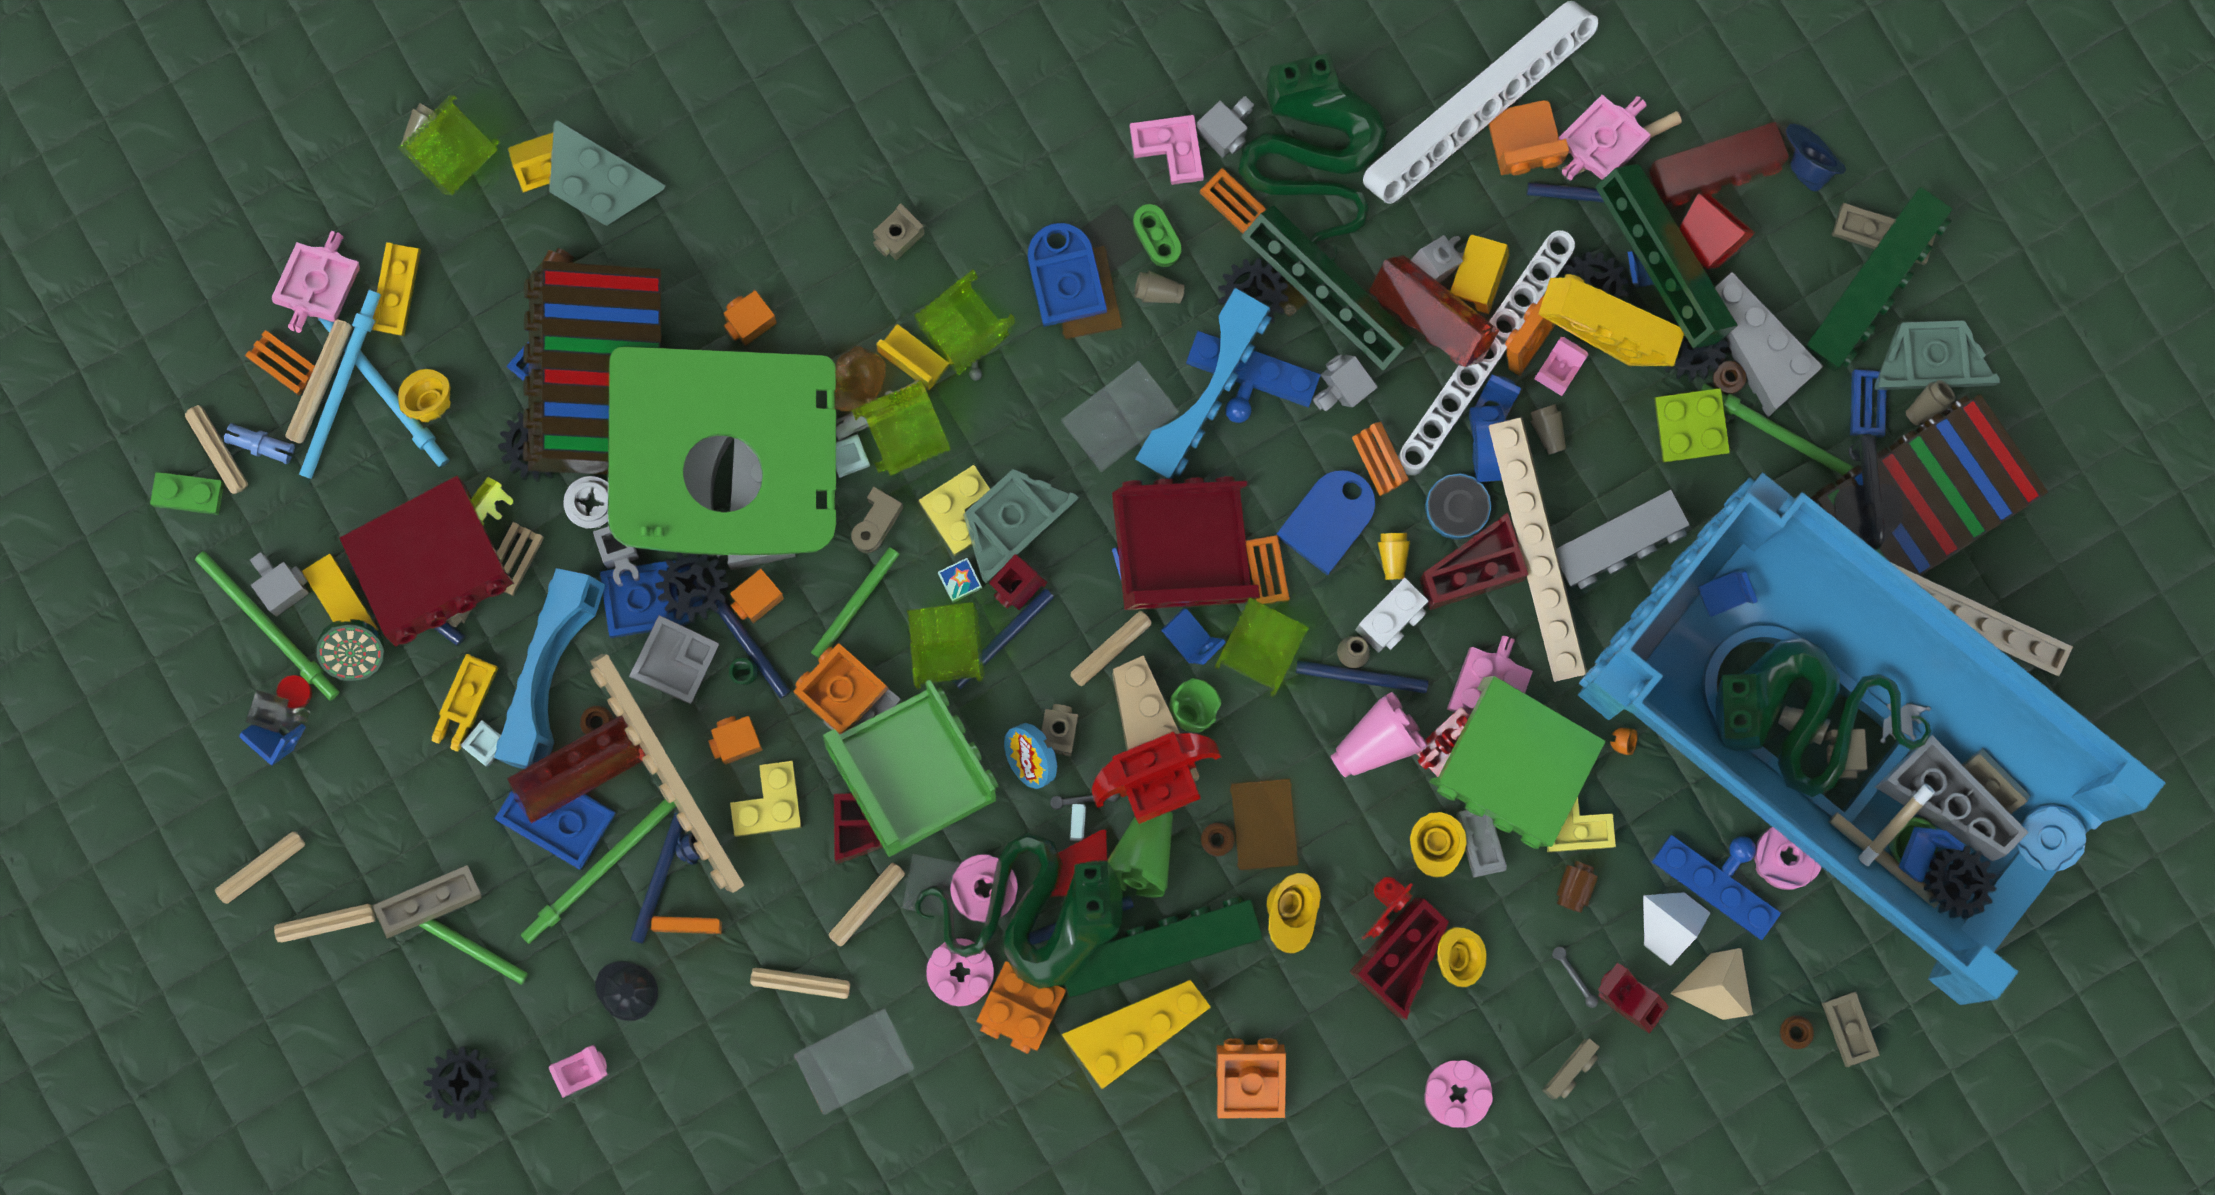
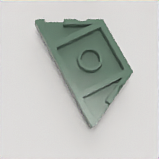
M558 120L554 121L551 174L549 179L550 193L607 226L665 188V185Z
M1965 320L1905 322L1897 326L1876 380L1875 390L1926 388L1930 382L1935 383L1938 380L1945 382L1949 387L1996 386L2000 383V378L1997 373L1993 375L1983 358L1986 355L1980 345L1973 340V333Z
M1012 469L963 514L982 580L985 583L989 581L1014 554L1017 555L1079 497L1074 493L1070 492L1068 494L1053 488L1051 484L1044 481L1033 480L1028 475Z

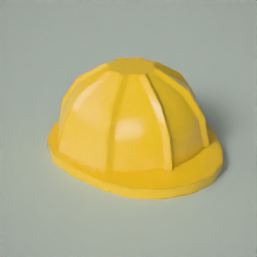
M422 369L410 374L399 388L398 403L401 412L409 418L422 422L441 418L445 411L450 408L451 386L449 380L443 374L431 369Z
M1442 812L1430 813L1420 818L1413 826L1410 835L1411 851L1416 865L1424 874L1432 877H1444L1453 872L1459 864L1467 844L1466 833L1461 823L1453 816Z
M1453 927L1447 930L1441 937L1438 944V958L1436 960L1443 977L1457 987H1468L1474 984L1482 976L1486 966L1487 954L1485 944L1480 936L1465 928Z

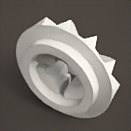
M587 476L574 481L568 487L564 496V510L574 524L588 529L600 528L608 522V482L599 477ZM592 490H594L595 500L604 504V506L593 507L592 512L588 516L587 507L577 502V500H588Z

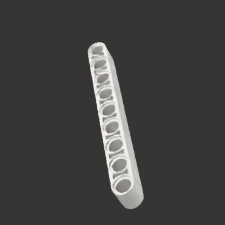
M1574 1L1564 3L1366 170L1363 177L1365 187L1385 203L1390 204L1399 200L1590 39L1598 27L1597 17Z
M1555 231L1547 237L1410 435L1398 455L1407 475H1417L1424 470L1507 350L1505 343L1511 332H1500L1496 322L1500 320L1507 321L1511 325L1512 331L1514 329L1519 330L1525 322L1523 318L1529 306H1519L1515 302L1514 296L1518 294L1525 295L1529 299L1530 305L1533 302L1537 304L1541 297L1544 296L1550 278H1556L1567 263L1575 248V242L1569 233ZM1550 244H1561L1565 248V254H1555L1551 250ZM1532 270H1544L1548 279L1545 281L1537 280L1533 276ZM1482 346L1489 347L1494 353V358H1482L1478 353V348ZM1464 372L1471 373L1476 379V384L1472 386L1465 385L1460 379V374ZM1442 400H1454L1458 405V410L1454 412L1446 411L1442 406ZM1426 425L1436 426L1439 429L1440 436L1437 438L1427 437L1423 427ZM1409 451L1417 452L1421 456L1422 462L1418 465L1410 464L1405 458V453Z

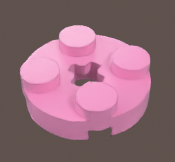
M1774 827L1769 828L1761 835L1756 844V854L1754 856L1756 871L1767 883L1776 888L1793 890L1803 887L1815 879L1822 866ZM1790 847L1793 849L1792 854L1797 856V861H1791L1789 865L1784 864V859L1780 857V853L1785 852Z
M989 855L970 857L960 864L953 875L950 888L952 901L956 909L971 921L985 923L992 889L989 891L990 896L984 898L982 894L976 895L974 889L978 888V881L984 879L986 884H993L998 861L996 857ZM1012 869L1000 918L1006 915L1015 903L1018 886Z
M956 939L957 943L964 946L975 943L968 939ZM944 942L933 951L927 964L926 974L930 989L940 1000L949 1005L961 1007L976 1003L987 993L993 982L994 968L992 960L985 950L981 954L965 958L950 952ZM957 963H963L964 968L970 969V975H966L963 982H958L957 977H951L950 971L956 969Z
M1448 1061L1436 1067L1429 1075L1425 1086L1424 1101L1429 1113L1439 1123L1450 1127L1466 1128L1478 1123L1487 1114L1493 1102L1492 1087L1487 1075L1478 1066L1468 1061ZM1453 1085H1456L1458 1088L1465 1087L1467 1093L1464 1095L1466 1100L1462 1104L1459 1100L1453 1102L1450 1100L1449 1096L1453 1093L1451 1089Z

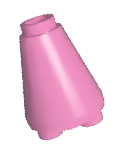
M1393 692L1379 699L1337 746V752L1331 755L1334 764L1345 778L1350 774L1355 776L1417 754L1428 746L1419 733L1420 728L1410 714L1406 716L1402 710V704Z

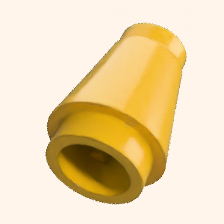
M1407 533L1380 534L1381 542L1377 543L1385 580L1404 579L1410 541H1407Z

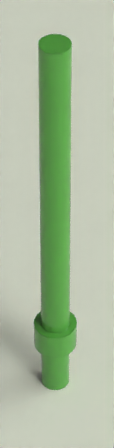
M1704 383L1700 391L1712 390L1715 388ZM1722 393L1724 413L1732 416L1734 414L1842 476L1854 468L1850 464L1741 404V399L1730 393L1728 395Z
M205 551L195 558V561L301 670L300 675L308 684L313 683L329 701L339 694L340 691L323 675L324 670L315 661L311 662Z
M664 799L551 906L547 904L538 913L539 917L520 934L521 937L530 944L548 926L552 928L561 920L560 915L676 807L675 803L669 804Z

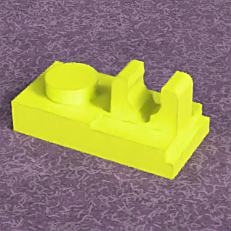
M489 477L486 478L471 499L481 522L487 516L486 513L497 520L502 518V515L495 509L496 505L494 503L496 501L503 500L509 505L513 503V499L501 489L502 485Z

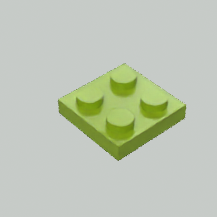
M1721 388L1654 398L1663 462L1730 453Z

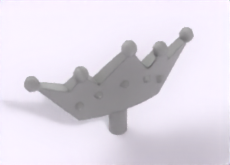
M1889 703L1887 708L1891 711V704ZM1908 703L1901 708L1902 732L1910 736L1912 740H1915L1916 736L1913 735L1912 721H1917L1918 724H1921L1922 721L1911 718V716H1919L1920 713L1926 710L1930 711L1931 707H1921ZM1891 716L1884 719L1883 738L1880 740L1882 743H1885V738L1889 734L1894 737L1892 734Z

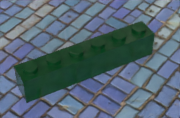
M1640 164L1616 167L1595 186L1692 348L1717 344L1738 326Z
M1922 187L1918 188L1806 344V350L1816 360L1833 372L1840 366L1844 368L1849 366L1857 354L1853 350L1859 339L1865 342L1876 328L1872 321L1878 313L1884 316L1895 301L1891 297L1897 286L1903 289L1912 278L1914 273L1909 269L1916 260L1922 263L1933 248L1928 244L1934 234L1941 236L1952 221L1947 216L1953 208Z
M1274 205L1260 213L1241 236L1383 371L1393 364L1415 340L1402 325Z
M1241 896L1223 901L1224 908L1211 911L1209 906L1202 907L1190 912L1192 918L1179 921L1178 916H1173L1158 921L1159 928L1147 931L1144 925L1126 931L1128 936L1126 938L1115 941L1113 937L1100 945L1091 955L1084 968L1064 983L1068 998L1070 999L1260 941L1263 938L1251 900L1243 902Z

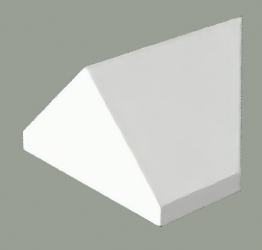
M1684 892L1643 895V945L1671 966L1697 938L1710 912Z

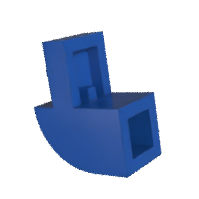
M1502 405L1472 407L1469 409V420L1474 439L1472 460L1477 482L1502 480L1489 425L1507 421L1504 417Z

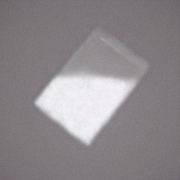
M1138 361L1061 419V422L1097 468L1103 472L1145 440L1152 430L1162 427L1178 415L1179 411Z
M885 1008L794 1054L823 1115L915 1069Z

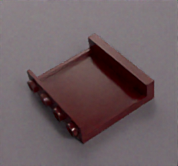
M458 475L339 538L384 636L395 647L399 644L410 643L418 634L428 629L442 626L448 618L458 613L472 610L480 601L488 597L498 596L507 587L514 584L513 580L506 573L471 501L472 496L468 487Z
M1226 476L1216 478L1215 482L1204 483V478H1190L1184 480V483L1173 484V479H1160L1154 481V485H1142L1141 480H1131L1123 482L1122 487L1112 492L1124 610L1248 604L1260 598L1259 585H1251L1240 495V490L1247 486V481H1235V477Z

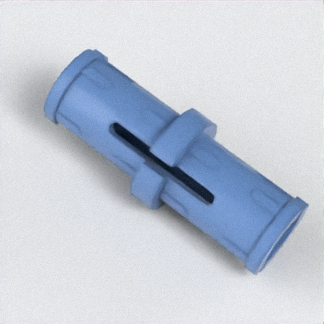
M230 423L227 427L228 431L239 435V437H235L225 433L224 442L250 450L251 454L260 457L262 454L284 464H288L292 459L291 456L279 452L283 450L293 454L295 445L292 443L289 444L268 437L267 432L261 430L254 432L235 423Z

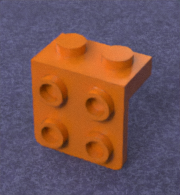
M1543 100L1507 108L1488 124L1501 175L1510 173L1512 175H1521L1533 168L1542 166L1545 169L1561 165L1569 153L1567 140H1558L1559 137L1552 109L1548 101Z

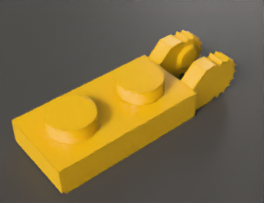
M466 653L439 712L440 718L431 739L433 742L439 744L444 739L449 722L452 720L460 725L452 738L450 748L459 752L461 749L460 745L466 739L469 728H472L498 671L497 666Z

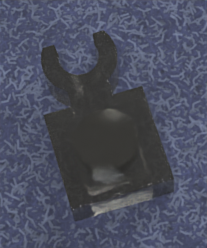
M257 690L246 723L277 733L280 726H283L291 732L303 724L297 722V720L307 723L311 712L304 708H287L289 700Z

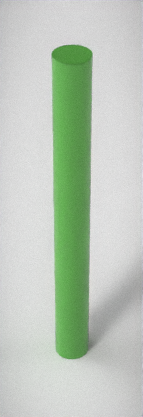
M891 547L886 550L811 651L812 655L819 659L826 649L832 647L900 555Z
M435 919L418 925L521 985L529 974Z

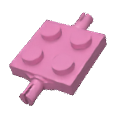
M1601 95L1558 138V140H1567L1569 153L1573 157V160L1562 170L1565 177L1568 175L1567 179L1572 180L1585 168L1603 180L1616 167H1623L1650 140L1651 134L1643 129L1635 119V116L1646 107L1645 101L1636 96L1624 109L1614 105Z
M331 231L324 247H310L298 242L296 243L272 295L274 304L290 308L294 311L290 324H288L290 330L295 331L296 329V332L300 333L308 316L322 318L331 322L338 318L360 269L358 261L345 258L337 252L343 240V236L337 232L335 234V231Z
M1502 636L1496 653H1487L1474 647L1469 648L1447 710L1456 712L1462 706L1470 715L1482 693L1477 688L1483 677L1495 676L1525 694L1533 671L1515 664L1508 658L1515 642L1514 639Z

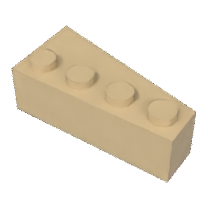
M1144 655L1114 668L1112 676L1127 750L1173 731L1175 734H1179L1178 728ZM1191 769L1194 780L1198 781L1200 776L1197 769Z

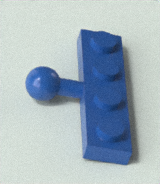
M1197 331L1186 364L1214 374L1220 354L1221 339ZM1253 351L1246 364L1240 361L1234 371L1239 375L1236 382L1241 383L1237 396L1228 401L1225 408L1226 415L1232 422H1245L1251 415V405L1248 401L1253 388L1309 408L1320 374Z
M1669 835L1651 863L1759 940H1763L1781 913L1731 878L1741 863L1749 862L1754 858L1756 845L1753 840L1746 836L1735 838L1729 847L1730 857L1722 868L1719 869L1677 838Z

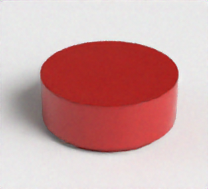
M291 675L280 681L276 694L282 705L292 710H298L310 702L312 688L304 678Z

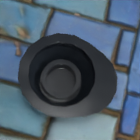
M627 962L610 963L599 971L595 980L596 993L605 1009L613 1017L623 1021H636L645 1017L654 1008L658 999V985L654 976L646 968Z

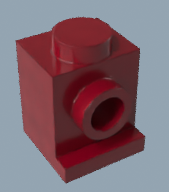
M1016 554L989 582L997 591L993 596L1008 609L1013 605L1018 610L1026 604L1041 586L1045 587L1048 583Z

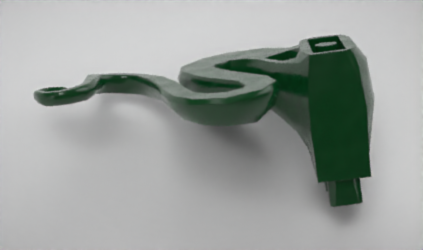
M1330 52L1271 66L1266 77L1267 99L1273 115L1310 125L1334 128L1346 133L1350 141L1346 148L1334 150L1315 146L1285 134L1263 133L1243 146L1238 172L1252 189L1270 195H1329L1353 200L1358 209L1356 219L1350 223L1316 232L1310 238L1314 244L1324 239L1357 232L1365 225L1369 210L1363 193L1339 183L1272 180L1261 175L1256 165L1260 157L1271 153L1279 154L1314 169L1341 175L1358 173L1381 154L1387 130L1380 112L1340 81ZM1334 246V256L1331 258L1333 261L1337 257V246Z
M1804 638L1779 641L1744 673L1723 675L1716 696L1715 722L1718 736L1724 747L1734 751L1761 749L1795 680L1805 677L1811 682L1812 694L1802 715L1784 739L1778 759V766L1786 786L1811 797L1833 788L1845 770L1858 707L1868 687L1879 685L1888 691L1891 704L1892 734L1900 745L1911 750L1924 746L1931 733L1930 723L1921 716L1912 715L1911 718L1919 719L1923 722L1926 732L1921 739L1916 741L1906 738L1902 732L1901 692L1896 682L1881 674L1863 676L1846 700L1829 765L1822 775L1812 779L1802 772L1800 761L1803 752L1824 725L1839 694L1840 675L1825 649Z
M1027 832L1008 842L997 861L985 924L974 944L964 946L957 943L954 931L953 901L945 890L935 886L922 890L915 902V908L921 917L934 919V916H927L921 911V903L929 895L939 897L944 906V941L949 951L965 958L981 954L996 932L1005 901L1012 865L1020 854L1031 851L1038 855L1041 865L1038 875L1017 904L1003 937V954L1019 979L1038 989L1066 983L1084 968L1091 955L1100 945L1117 935L1122 923V890L1119 879L1108 861H1090L1075 864L1074 875L1053 934L1046 946L1037 949L1031 944L1029 935L1040 911L1058 885L1063 863L1053 841Z

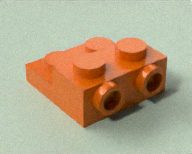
M838 643L834 648L829 647L822 653L818 659L819 664L811 673L807 671L798 679L795 684L797 688L793 692L816 715L833 729H836L838 734H842L853 728L889 688Z
M1005 961L976 1022L982 1025L981 1032L995 1039H998L1000 1034L1012 1039L1010 1046L1026 1054L1029 1053L1030 1049L1038 1051L1066 989L1059 986L1038 989L1019 979L1009 962Z
M1232 1038L1226 1039L1224 1045H1217V1118H1285L1286 1052L1284 1044L1278 1045V1041L1275 1039L1263 1038L1258 1040V1045H1244L1243 1040Z

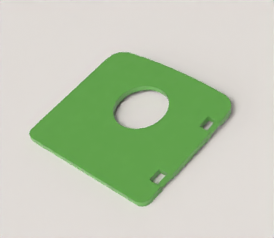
M618 347L615 349L609 360L608 525L614 538L628 547L712 555L811 553L827 546L833 538L836 528V368L832 359L823 355ZM816 391H827V409L816 408ZM712 436H729L742 441L752 449L759 460L762 470L761 486L752 502L736 511L717 512L703 507L690 495L684 482L683 466L687 454L698 442ZM816 491H827V509H816Z

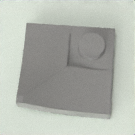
M659 615L629 677L691 704L719 643Z

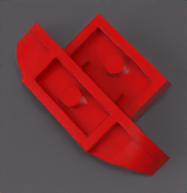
M1174 731L1112 756L1113 760L1102 768L1097 775L1091 789L1097 808L1103 806L1107 798L1118 793L1122 798L1128 796L1135 818L1140 824L1201 799L1191 769L1196 768V761L1204 758H1214L1216 760L1221 757L1216 742L1206 736L1193 733L1175 734Z

